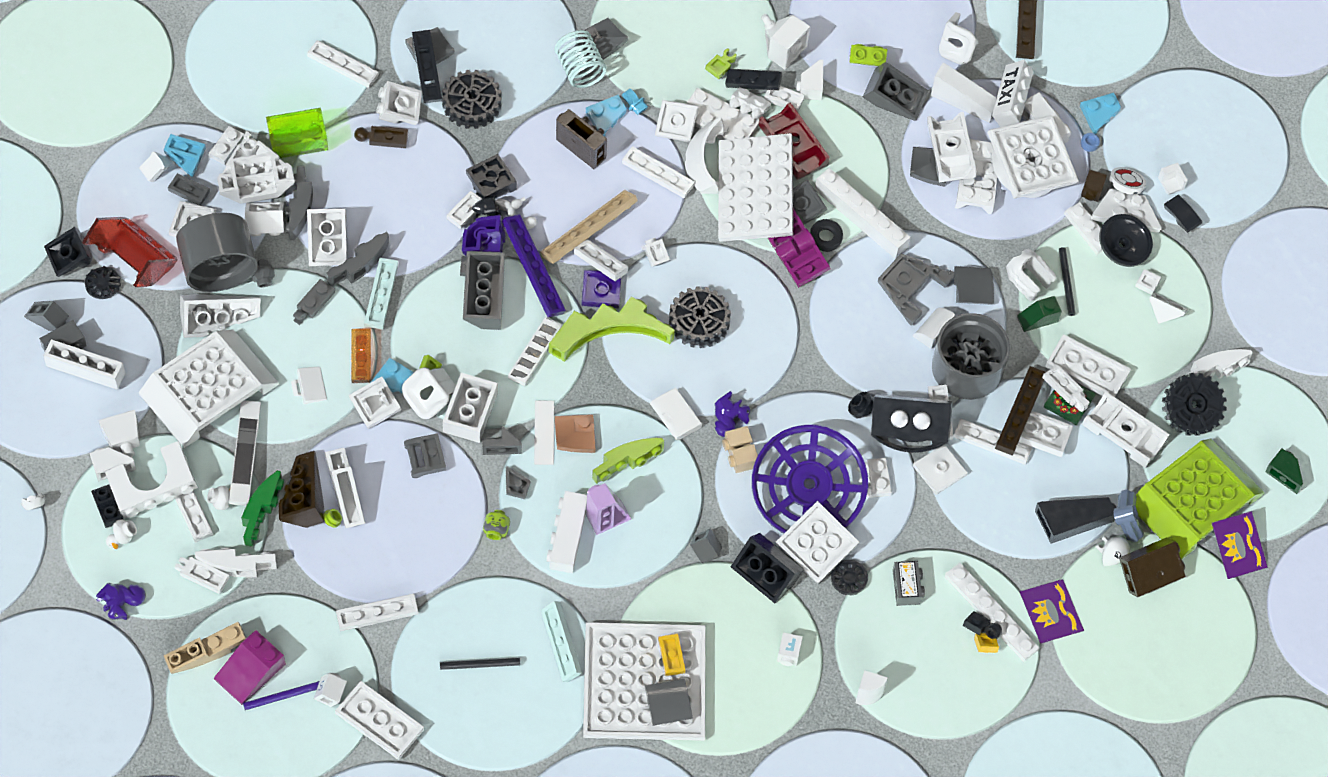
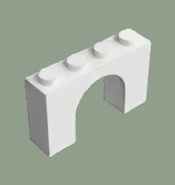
M178 441L160 448L167 466V476L164 482L153 490L143 491L135 488L124 464L105 471L118 508L124 518L134 517L141 511L153 509L160 503L170 502L176 496L189 494L198 488L184 451Z

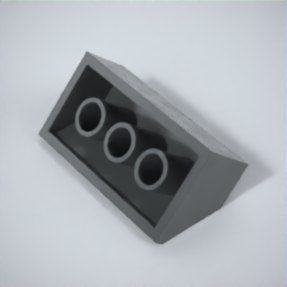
M467 251L463 320L480 329L501 330L505 253Z

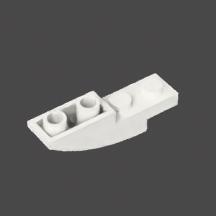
M1233 349L1212 353L1194 361L1190 373H1203V377L1208 375L1213 377L1216 375L1219 379L1223 376L1228 377L1238 367L1243 368L1248 365L1253 352L1247 349Z
M231 548L195 551L196 560L229 574V576L252 578L257 577V570L277 569L276 555L269 552H263L260 555L245 553L236 556L235 549Z

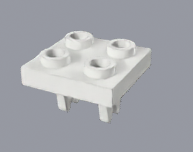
M383 377L348 395L368 429L401 411V407Z

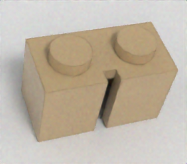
M748 426L726 431L725 437L722 440L724 450H728L730 455L728 456L729 465L731 468L734 467L735 473L753 469L758 456L754 444H750L753 440Z

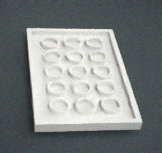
M792 134L719 140V241L793 236Z

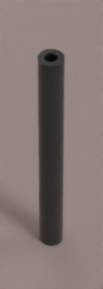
M1065 247L1059 248L1067 310L1069 316H1074L1076 313L1067 252Z
M520 657L440 662V670L520 666Z

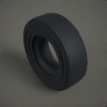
M819 220L810 229V234L820 251H834L842 243V228L833 220ZM823 230H829L833 233L834 237L829 241H824L819 237V233Z

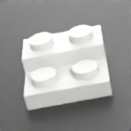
M387 81L378 93V97L381 98V103H378L376 113H379V119L395 124L398 121L417 125L419 122L422 91Z

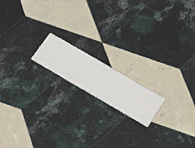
M535 401L534 465H554V401Z

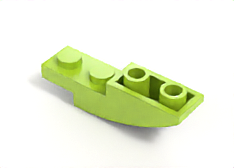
M663 438L631 441L606 452L603 456V463L592 470V479L598 484L601 481L608 480L614 472L622 471L626 468L627 464L632 469L637 466H643L652 456L656 457L662 453L664 449Z

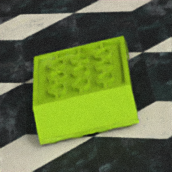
M1210 438L1201 440L1147 482L1136 494V510L1138 516L1160 539L1168 537L1178 543L1180 547L1179 555L1182 560L1196 548L1199 541L1213 531L1212 522L1230 518L1247 503L1250 505L1254 503L1265 492Z

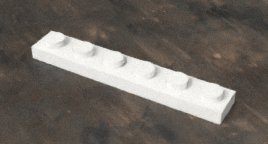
M958 563L945 573L944 577L979 614L991 620L990 624L998 623L1002 627V635L1000 637L1023 662L1039 650L1034 641L961 563Z

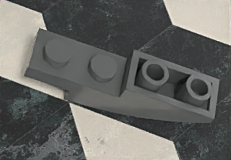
M297 166V173L293 175L294 185H297V190H293L294 198L289 199V206H286V217H289V222H286V233H290V240H295L307 222V209H311L313 186L312 182H306L305 166Z
M387 231L376 235L366 243H361L354 249L355 257H350L343 264L329 269L326 272L327 283L333 287L348 279L352 284L368 273L378 263L379 258L383 256L389 245V234Z

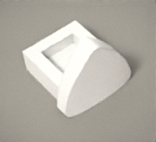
M153 151L139 169L148 181L154 182L164 170L169 168L171 160Z

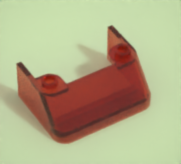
M126 217L96 218L82 242L84 245H97L98 250L102 253H115L136 270L138 274L133 284L135 287L153 286L174 267L178 260L174 254L134 221Z

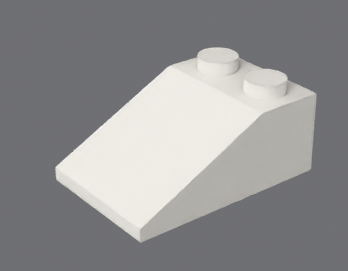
M307 209L309 266L343 264L347 260L346 209Z

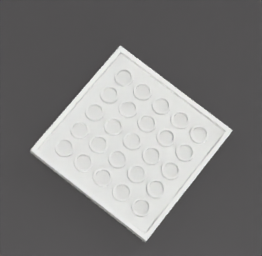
M586 623L583 738L705 741V625ZM678 634L686 671L684 674L665 676L658 637ZM685 679L693 719L652 726L645 685Z

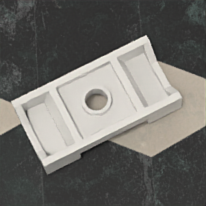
M960 112L953 120L939 122L933 117L928 116L927 126L930 140L932 141L939 182L976 178V167L964 112ZM948 143H955L956 145L950 147V146H948L947 144H948Z
M970 139L976 175L981 176L983 180L977 181L974 178L959 180L955 208L959 209L966 205L982 207L988 214H992L997 176L992 164L993 145L990 142Z
M1105 392L1098 405L1090 415L1085 417L1082 424L1096 435L1101 433L1131 454L1130 458L1144 468L1149 465L1169 437V434L1108 392ZM1129 425L1131 431H1124L1121 426Z

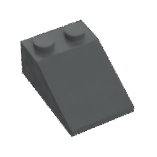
M884 62L875 68L862 97L876 107L915 121L929 90L889 63Z

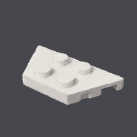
M1109 189L1091 216V220L1105 222L1114 215L1128 214L1141 220L1150 232L1159 233L1161 230V225L1144 195L1126 194L1119 190Z

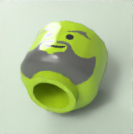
M494 510V512L488 513L483 525L486 537L492 540H501V538L506 537L510 526V518L502 510Z

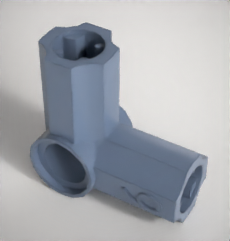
M1128 489L1122 490L1121 494L1118 495V506L1114 508V518L1116 524L1121 525L1126 539L1131 542H1137L1143 537V530L1138 521L1136 495Z

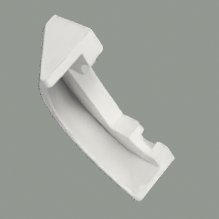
M722 117L702 127L693 136L687 147L686 172L689 179L694 181L697 191L701 194H719V182L714 181L712 175L709 174L704 161L705 143H715L716 136L719 134L724 135L725 126Z

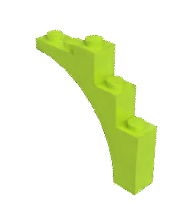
M631 296L619 313L614 307L605 304L600 306L591 319L585 314L574 310L550 341L549 353L565 362L574 351L584 344L599 337L618 333L643 334L671 344L674 340L675 330L669 324L657 320L654 315L647 314V305L642 300Z

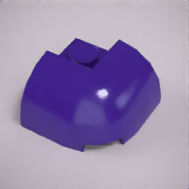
M500 215L477 218L474 223L464 230L462 253L465 256L467 251L502 253L503 243H505V228Z

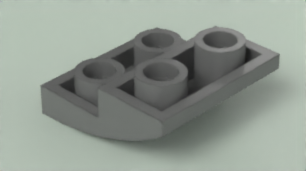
M954 266L956 303L994 304V284L991 268Z
M685 679L645 685L652 726L693 719Z

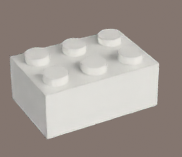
M461 373L443 419V432L480 443L498 394V383Z

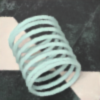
M577 30L570 32L559 39L555 45V53L558 55V59L561 61V65L573 87L585 88L600 81L605 75L607 67L588 31ZM576 37H587V38H588V39H579V40L572 41V42L568 43L567 45H565V46L560 50V52H559L560 46H561L562 44H564L566 41H568V40H570V39H572V38H576ZM586 42L584 45L576 46L566 53H562L565 49L576 43ZM598 65H600L599 69L590 77L578 81L573 80L574 78H580L585 75H588ZM593 66L590 70L577 75L580 71ZM603 67L602 74L596 80L584 85H576L578 83H584L586 81L591 80L601 71Z

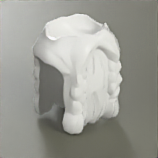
M1029 248L1024 249L1021 255L1013 257L1005 267L1008 279L1014 283L1017 289L1029 301L1035 299L1040 289L1023 272L1024 269L1027 268L1046 289L1050 287L1052 281L1056 280L1055 273L1049 269L1045 261Z

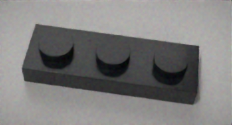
M728 69L725 85L726 88L740 87L743 89L779 91L782 72Z

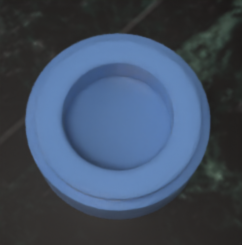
M1087 133L1082 137L1081 147L1085 151L1093 152L1098 149L1100 139L1096 134Z

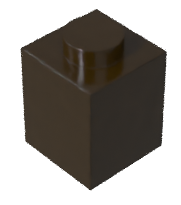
M1089 169L1081 197L1089 201L1098 202L1107 175Z

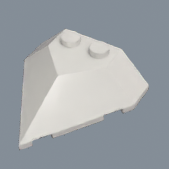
M248 131L245 132L241 144L237 145L226 163L223 173H220L217 178L220 195L240 204L278 198L295 183L292 166L280 160L279 156L262 142L256 141Z

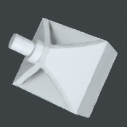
M764 14L761 19L765 24L768 58L783 69H786L807 47L810 26L794 15L774 22L767 14Z

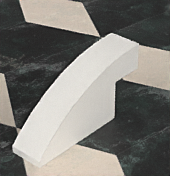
M345 448L324 452L345 528L365 524Z

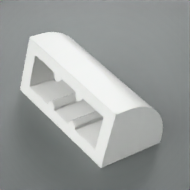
M945 308L935 309L913 337L932 349L937 343L941 328L946 322L955 317V314Z
M864 670L855 703L859 705L876 703L884 693L888 677Z

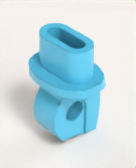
M630 88L621 95L630 105L629 110H633L637 115L648 108L644 102V97L639 99Z

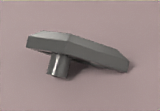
M506 466V495L525 499L531 481Z

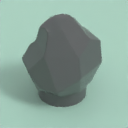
M260 259L257 262L258 268L252 276V280L257 282L258 287L263 288L273 284L272 280L275 277V273L267 260Z

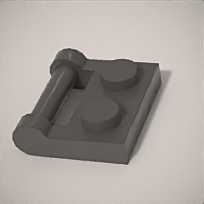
M438 433L404 441L412 467V478H420L423 475L446 471ZM416 446L421 447L425 464L423 467H419L415 451Z

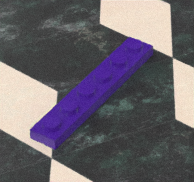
M521 215L505 217L502 223L547 318L564 314L566 309Z

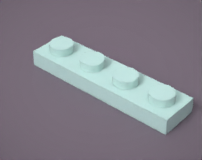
M379 258L364 327L382 330L384 328L398 268L397 260Z
M554 601L543 608L541 613L562 681L569 682L582 674L561 604Z

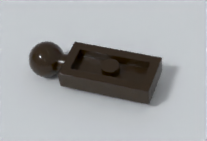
M371 126V132H369L366 128L359 127L355 130L354 137L359 142L369 139V145L406 148L409 132L408 129Z

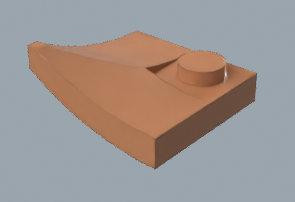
M593 415L555 416L556 446L558 450L595 453Z

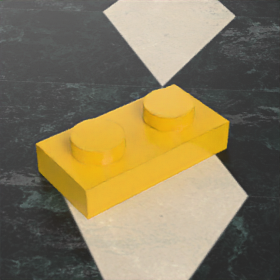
M679 635L659 636L658 642L665 676L684 674L686 670Z

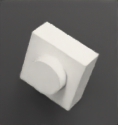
M1144 269L1135 287L1152 295L1161 277Z

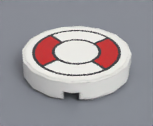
M1126 167L1114 168L1109 176L1110 183L1113 182V186L1117 190L1126 194H1134V192L1139 194L1144 191L1146 186V180L1140 173Z

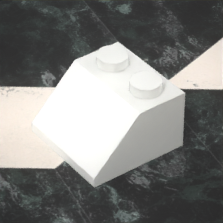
M284 201L246 203L245 221L251 236H261L262 233L276 236L284 233Z

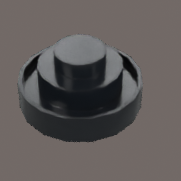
M868 392L858 393L848 405L849 413L856 419L869 415L873 409L874 397Z

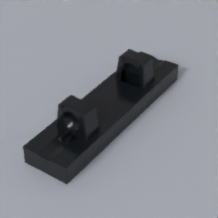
M430 30L412 32L423 103L442 101ZM426 81H433L431 84H425Z

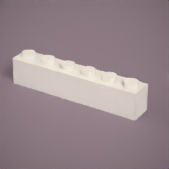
M828 168L816 179L815 191L893 258L896 259L908 249L911 237L833 170Z

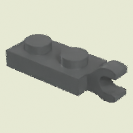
M319 279L297 304L298 310L293 314V317H295L293 321L300 325L307 316L313 318L334 295L335 288Z

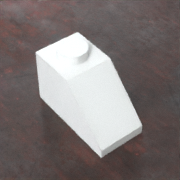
M823 60L817 61L801 74L800 81H797L796 92L805 95L804 99L821 100Z
M109 447L105 449L99 448L89 453L98 482L107 479L105 471L124 464L128 472L136 470L132 457Z

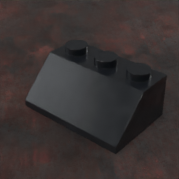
M761 533L755 534L748 539L730 566L774 604L787 593L804 571L803 567Z

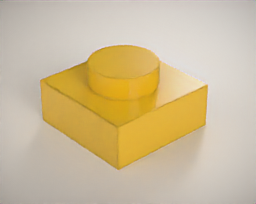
M986 633L975 634L974 641L978 652L998 653L999 645L997 639H990Z

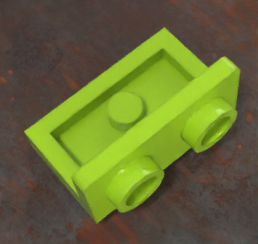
M863 44L851 45L849 62L878 67L886 62L887 49H883L880 46L867 47Z

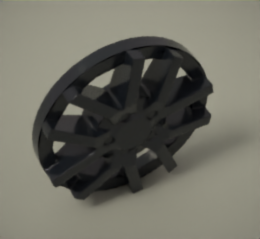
M103 266L91 269V272L88 275L86 274L85 289L93 298L108 299L114 296L120 289V276L112 267ZM100 290L101 295L95 294L96 292H98V291ZM107 290L109 294L104 295L103 291Z

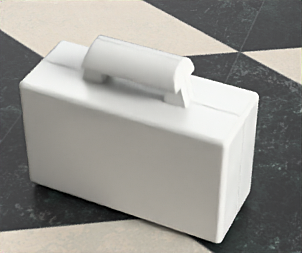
M298 368V380L291 382L294 396H302L304 404L327 400L321 368ZM296 383L300 384L301 393H298Z

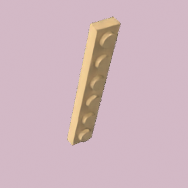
M623 190L540 252L542 258L552 264L559 261L564 255L574 250L576 246L638 201L636 195Z

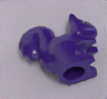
M731 391L719 398L714 404L715 416L718 419L715 422V430L722 437H725L726 431L736 429L733 419L738 417L746 425L749 422L750 407L748 405L740 407L742 399L733 402Z
M107 583L97 593L96 600L98 602L103 600L106 602L103 611L109 610L108 617L110 619L127 620V614L121 607L125 603L130 606L141 605L145 600L146 594L145 590L139 585H129L127 588L122 584Z

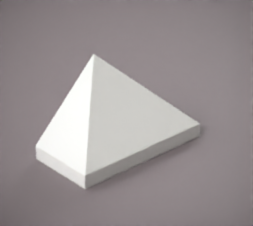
M1155 292L1150 297L1158 324L1184 316L1188 310Z

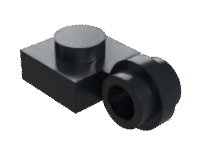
M975 611L964 620L963 627L978 635L985 632L990 639H998L1002 635V627L998 623L990 624L991 620Z

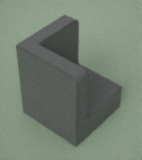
M711 528L694 535L690 544L701 563L719 557L722 549Z

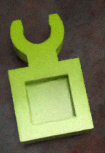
M729 48L723 51L722 57L717 54L705 66V70L717 79H720L731 68L730 63L736 61L737 54L731 57L727 56Z

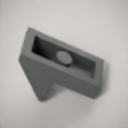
M503 426L502 439L488 438L482 440L483 455L522 454L521 441Z

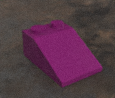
M255 630L239 645L216 674L214 680L243 705L244 702L251 698L286 665L285 657Z

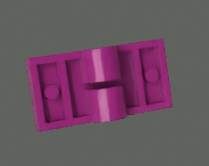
M793 209V236L770 237L767 239L799 288L830 270V266L817 247L812 235L805 228Z

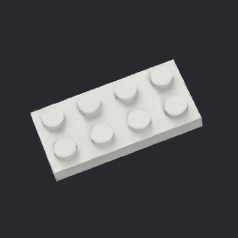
M699 88L695 90L686 103L699 107L695 127L699 129L713 120L722 117L725 126L724 135L719 134L716 136L720 140L752 137L759 126V119H754L751 115L742 113L738 108H731L728 103Z
M1064 334L1045 366L1052 369L1054 366L1059 365L1076 383L1102 396L1105 392H1108L1113 397H1116L1131 370Z
M362 681L357 684L335 710L336 715L398 760L424 731V726Z

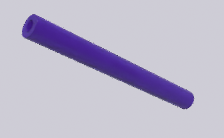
M320 681L244 702V710L315 691Z

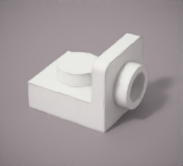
M656 238L645 241L646 245L641 247L642 250H645L651 267L670 260L662 239L657 241Z

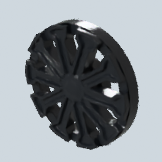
M843 560L832 570V585L843 595H857L867 585V571L861 563L855 560Z

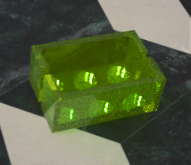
M321 107L266 117L271 150L279 158L328 150Z

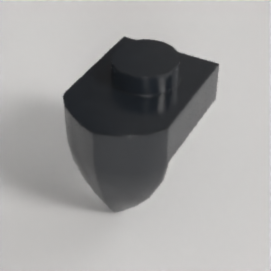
M493 197L481 199L472 207L474 212L487 215V217L499 215L497 204L494 205Z

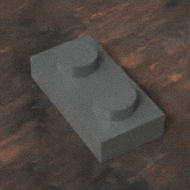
M177 173L169 184L168 191L201 206L209 195L210 188Z

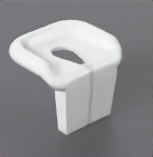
M955 12L945 25L939 45V53L943 58L963 65L972 59L976 46V37L971 31L958 26L961 14ZM952 38L962 41L963 46L957 47L950 40Z
M420 368L403 383L402 393L420 418L430 419L448 404L449 396L453 394L456 385L443 368L432 370ZM431 385L434 390L430 397L425 400L421 397V390Z

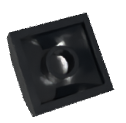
M75 226L44 246L57 277L77 267H87L92 261V253L86 239Z

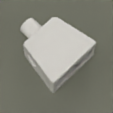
M135 410L99 420L101 431L110 448L133 457L135 455L133 448L140 446Z

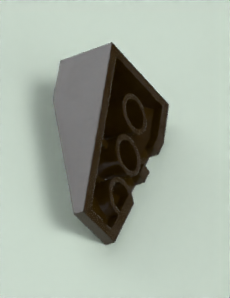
M310 451L296 456L290 472L291 479L284 488V498L280 499L279 520L305 528L325 522L323 517L324 502L316 452Z

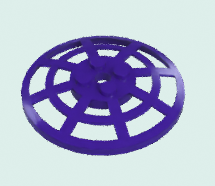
M800 425L781 431L764 445L754 463L751 488L756 506L764 519L783 534L787 529L777 524L772 518L781 512L793 521L799 520L801 517L785 509L793 502L803 507V516L818 501L844 528H847L856 519L865 503L868 492V473L862 455L848 438L828 427ZM811 432L810 444L797 445L786 450L780 440L793 434ZM818 434H825L838 440L847 449L838 456L830 449L817 445ZM774 446L780 456L773 464L770 475L759 474L758 471L763 458ZM809 450L808 460L796 463L791 456L799 451ZM816 452L826 454L833 461L825 467L816 461ZM851 455L854 456L860 468L862 485L850 484L849 473L844 461ZM785 460L791 468L787 478L776 477L779 466ZM838 466L843 474L844 484L833 483L831 472ZM805 480H813L815 486L812 489L806 488L804 486ZM757 481L769 483L770 496L775 506L767 512L759 498ZM774 485L786 486L789 496L780 502ZM831 491L843 492L840 502L834 508L827 500ZM849 492L861 493L856 509L845 520L838 512L845 505Z

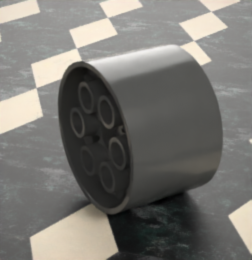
M233 213L207 214L186 223L176 235L186 282L195 290L217 292L231 289L248 281L257 271L258 264L247 222L239 215Z
M977 313L961 314L946 322L939 332L932 359V372L938 385H947L948 393L961 399H979L992 393L1002 380L1010 353V342L1005 330L992 318ZM956 339L959 345L957 346L952 340ZM998 359H999V362H1000V363H995V362H990V361H992V360H998Z

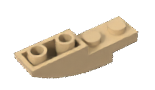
M236 622L204 639L199 637L164 655L171 674L186 671L231 653V649L240 645L246 639L241 624Z

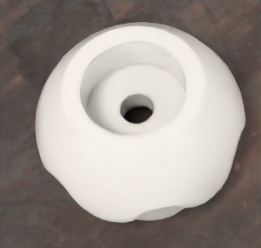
M38 493L35 496L21 499V505L26 510L43 506L45 495Z

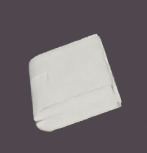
M676 388L650 402V405L676 440H680L702 427V423Z

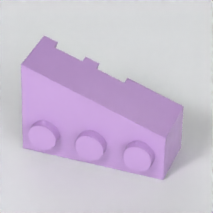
M605 483L594 485L587 491L586 517L596 535L631 520L622 501Z

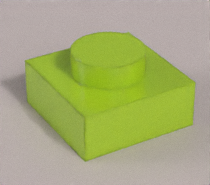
M424 355L420 368H428L429 370L439 369L442 364L432 356Z

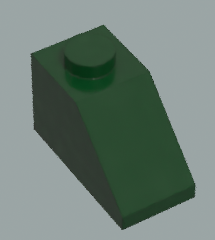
M1051 296L1036 301L1020 312L1017 318L1023 332H1027L1059 322L1062 310L1056 297Z
M1281 448L1269 463L1265 472L1298 494L1303 485L1298 459L1290 451Z

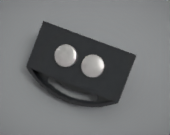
M876 394L873 401L871 436L883 445L902 452L919 453L939 448L948 443L950 439L953 401ZM894 437L907 442H923L928 440L932 441V445L905 447L890 442L888 438Z

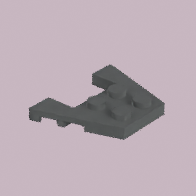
M900 254L878 278V283L906 321L912 326L922 315V310L908 300L928 278H932L946 288L954 279V272L951 270L948 272L939 269V266L935 265L933 267L923 263L922 260Z

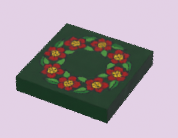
M1080 386L1083 389L1085 398L1090 402L1089 407L1096 394ZM1055 390L1052 391L1044 404L1045 409L1076 426L1086 410L1081 412L1075 405H1070Z

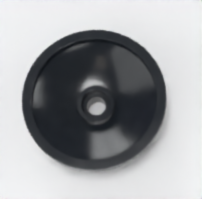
M1114 215L1107 219L1100 229L1099 241L1105 255L1118 265L1125 267L1138 266L1146 261L1152 252L1153 240L1149 229L1141 220L1132 215Z

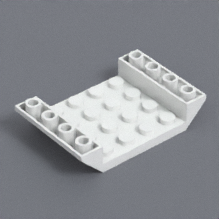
M233 329L218 330L153 372L139 391V395L182 447L186 448L200 438L199 430L257 391L264 395L279 385V382Z

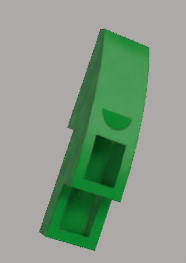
M277 470L257 488L244 509L241 519L243 526L246 527L243 536L246 546L252 547L254 540H258L260 523L264 522L266 513L271 514L273 507L276 508L278 505V491H282L284 486L281 471Z

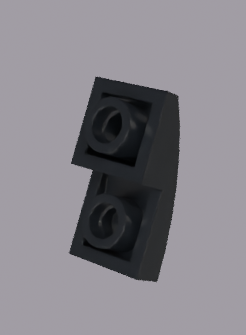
M1179 194L1164 203L1165 210L1176 218L1177 224L1187 233L1202 224V220Z
M110 484L91 491L105 528L113 526L117 520H124Z

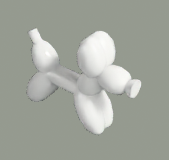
M523 197L515 199L510 203L505 199L499 198L495 200V204H497L500 210L508 212L509 217L516 215L515 210L526 199ZM527 217L523 220L527 230L534 228L537 224L535 217Z

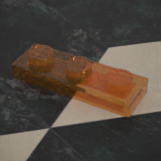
M371 328L351 329L352 383L371 382Z

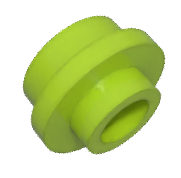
M326 510L323 514L325 523L328 526L337 528L341 524L342 516L338 510Z

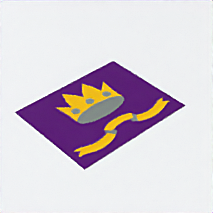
M1252 511L1212 522L1227 579L1268 568Z
M1063 579L1019 591L1040 644L1084 631Z

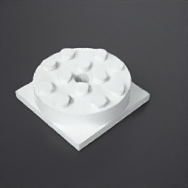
M1052 115L990 129L987 132L993 145L992 164L996 176L1011 191L1014 199L1020 197H1040L1053 189L1079 182Z

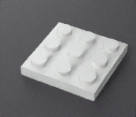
M817 501L776 541V544L790 558L803 567L804 572L811 579L819 584L859 544V541Z

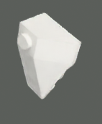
M204 294L180 295L183 337H205L209 333L224 330L226 327L234 324H241L260 317V297Z

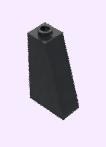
M1109 497L1041 501L1037 503L1035 513L1050 544L1114 522V508L1117 507L1111 502Z

